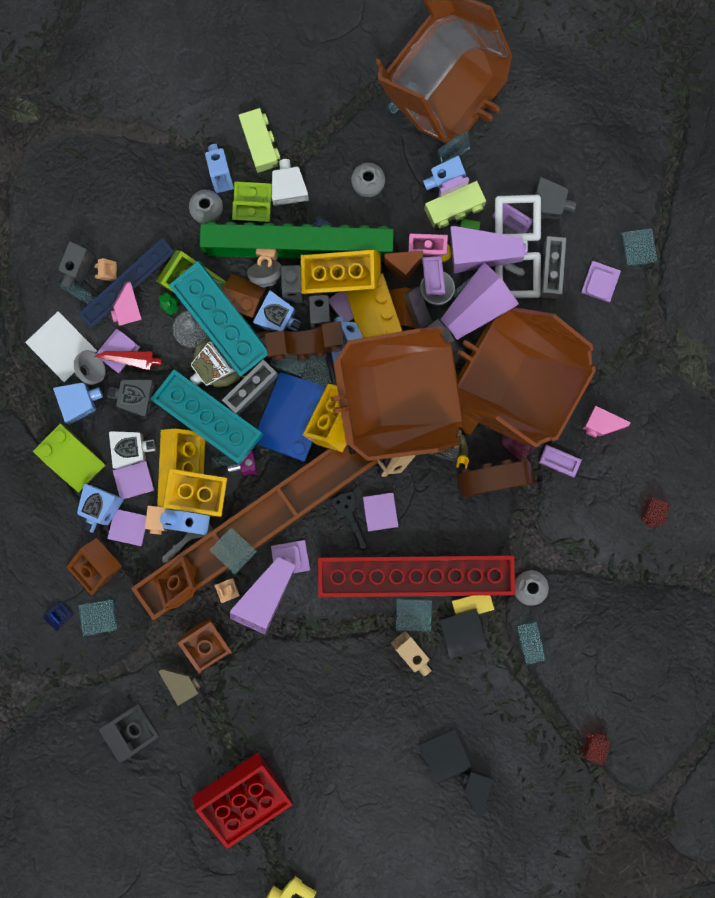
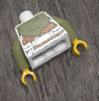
M209 337L196 346L193 357L194 361L191 363L196 373L190 377L191 382L196 386L202 382L206 386H229L240 381V378L244 379L246 377L238 375Z

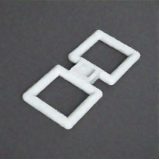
M540 195L497 196L495 198V233L503 234L504 203H533V233L504 235L521 237L523 244L526 243L527 255H524L523 260H533V290L511 291L515 298H539L541 296V254L539 252H528V241H538L541 238ZM503 265L495 266V272L503 280Z

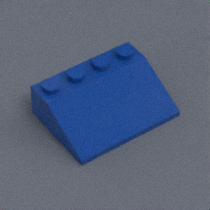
M280 372L257 429L263 434L257 445L306 463L314 442L304 437L303 433L326 387Z

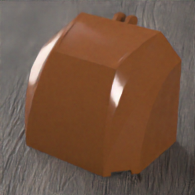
M512 308L489 321L475 346L464 340L463 345L472 350L470 356L462 350H459L457 353L458 356L466 360L457 377L462 413L496 432L535 448L539 447L542 443L559 439L596 372L595 366L592 365L591 356L593 344L556 314L520 308Z
M442 326L348 340L333 363L338 396L331 397V401H340V407H335L333 413L341 412L346 443L367 461L437 453L460 444L461 439L458 437V431L460 427H463L464 422L452 344L450 341H445L442 335L444 332Z

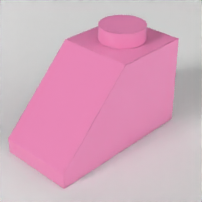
M410 234L408 252L423 251V257L447 255L448 235Z
M125 282L112 305L113 311H110L113 322L117 321L119 326L141 320L131 282Z
M594 406L582 429L586 430V434L596 438L597 436L600 437L626 428L630 425V422Z

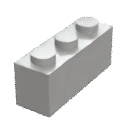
M547 236L544 241L540 298L559 299L562 295L566 238Z
M262 360L222 401L239 416L278 377L277 372Z

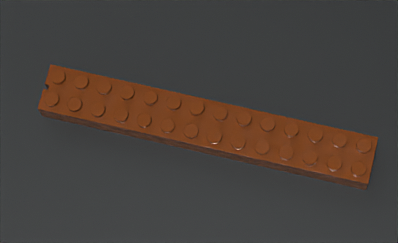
M347 445L343 452L328 449L131 588L152 620L159 619L171 609H163L154 578L182 556L188 558L189 564L193 565L196 569L194 582L195 592H197L378 464V461H367L359 453L350 454Z

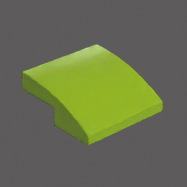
M234 182L232 220L270 222L272 184Z

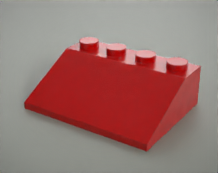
M256 753L192 796L195 811L226 849L293 805L259 753Z

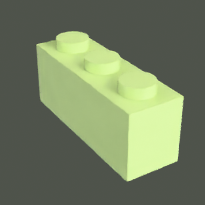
M260 108L239 114L257 173L278 167L277 160L280 159L277 148L273 149L272 142L275 141L272 131H267L266 125H269L266 114H262Z
M475 181L425 203L424 210L433 229L437 227L441 229L449 225L450 221L455 219L460 221L466 217V214L471 212L475 214L482 211L486 204V199L478 182Z

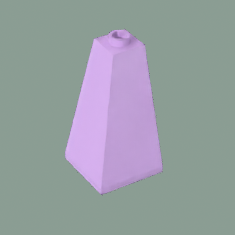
M451 226L450 228L454 273L476 270L484 263L489 267L522 262L524 255H527L526 243L523 244L521 237Z
M484 263L440 320L448 332L458 340L514 308L519 303L502 278Z
M278 557L231 609L230 619L266 635L296 565L293 564V561L286 557L282 559Z

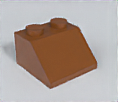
M231 274L222 290L244 319L254 321L267 287H260L248 279Z
M95 538L77 552L66 568L92 596L114 577L122 566L106 549L105 545Z

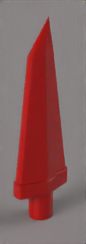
M104 351L93 356L150 370L151 365L161 366V358L152 357V351Z

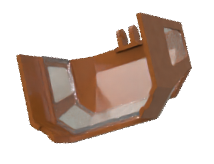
M423 0L430 14L387 70L381 60L376 58L379 70L378 80L388 97L413 123L417 130L444 143L461 140L479 117L487 122L493 120L492 115L484 111L486 108L494 113L500 111L499 106L491 101L507 82L513 55L492 6L476 0Z

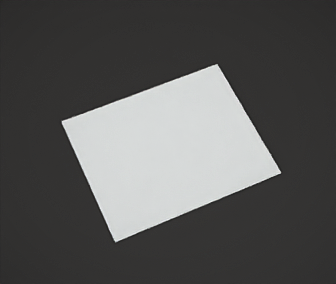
M59 312L53 315L25 342L63 382L74 373V359L79 353L85 350L97 351Z

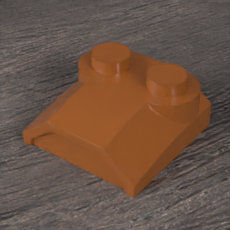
M184 556L154 578L163 609L165 610L181 606L194 595L196 569L193 565L189 564L188 558Z
M211 619L201 622L177 640L178 645L198 673H201L202 670L227 654L232 653Z

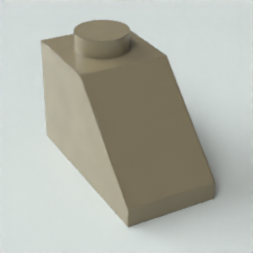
M168 668L158 671L177 705L182 704L201 692L199 689L201 685L196 677L193 678L190 674Z

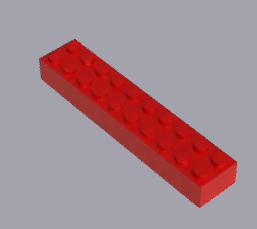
M514 556L318 558V597L515 595Z

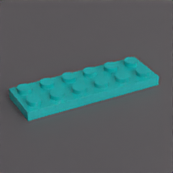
M197 261L169 284L173 292L240 377L268 356L265 344L200 261Z
M176 370L171 372L151 398L155 404L238 465H241L263 436L262 432Z

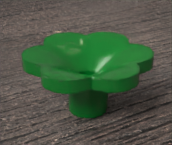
M169 293L159 296L160 307L167 314L172 315L178 312V299L176 296L171 297Z

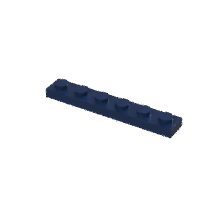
M163 238L159 239L78 313L80 318L92 328L113 309L112 305L125 282H131L132 289L134 290L175 251Z

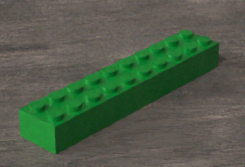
M206 222V224H201L200 248L205 257L259 258L256 255V249L276 250L278 258L301 259V255L375 250L381 253V261H384V254L393 253V229H389L387 226H379L376 229L370 228V226L351 228L349 225H341L340 228H336L331 225L313 227L310 224H303L301 227H297L293 224L275 226L272 223H264L263 226H257L254 223L236 225L233 222H226L225 225H217L216 222Z

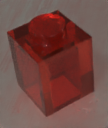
M655 498L647 499L641 521L646 522L645 526L654 529L657 526H664L671 504Z
M595 732L592 735L588 733L582 757L605 765L611 742L606 739L604 734Z

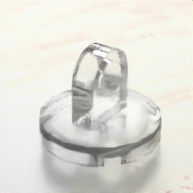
M189 311L182 312L173 323L174 337L184 347L196 348L199 343L209 337Z

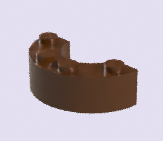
M341 321L322 324L319 328L307 331L288 332L283 330L265 333L268 357L274 358V361H283L290 358H297V361H305L311 356L324 358L327 357V353L340 352L344 347Z
M528 458L518 459L516 463H512V460L501 461V465L493 466V463L481 465L482 469L472 471V468L460 470L461 474L457 475L461 498L536 484L532 461H529Z

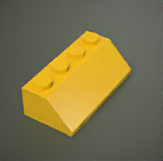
M375 250L301 255L302 294L372 290L377 287L381 274V253Z
M383 273L380 274L376 289L346 292L354 321L357 323L363 338L402 331Z
M182 429L161 430L157 507H163L169 469L204 474L205 440L194 431Z

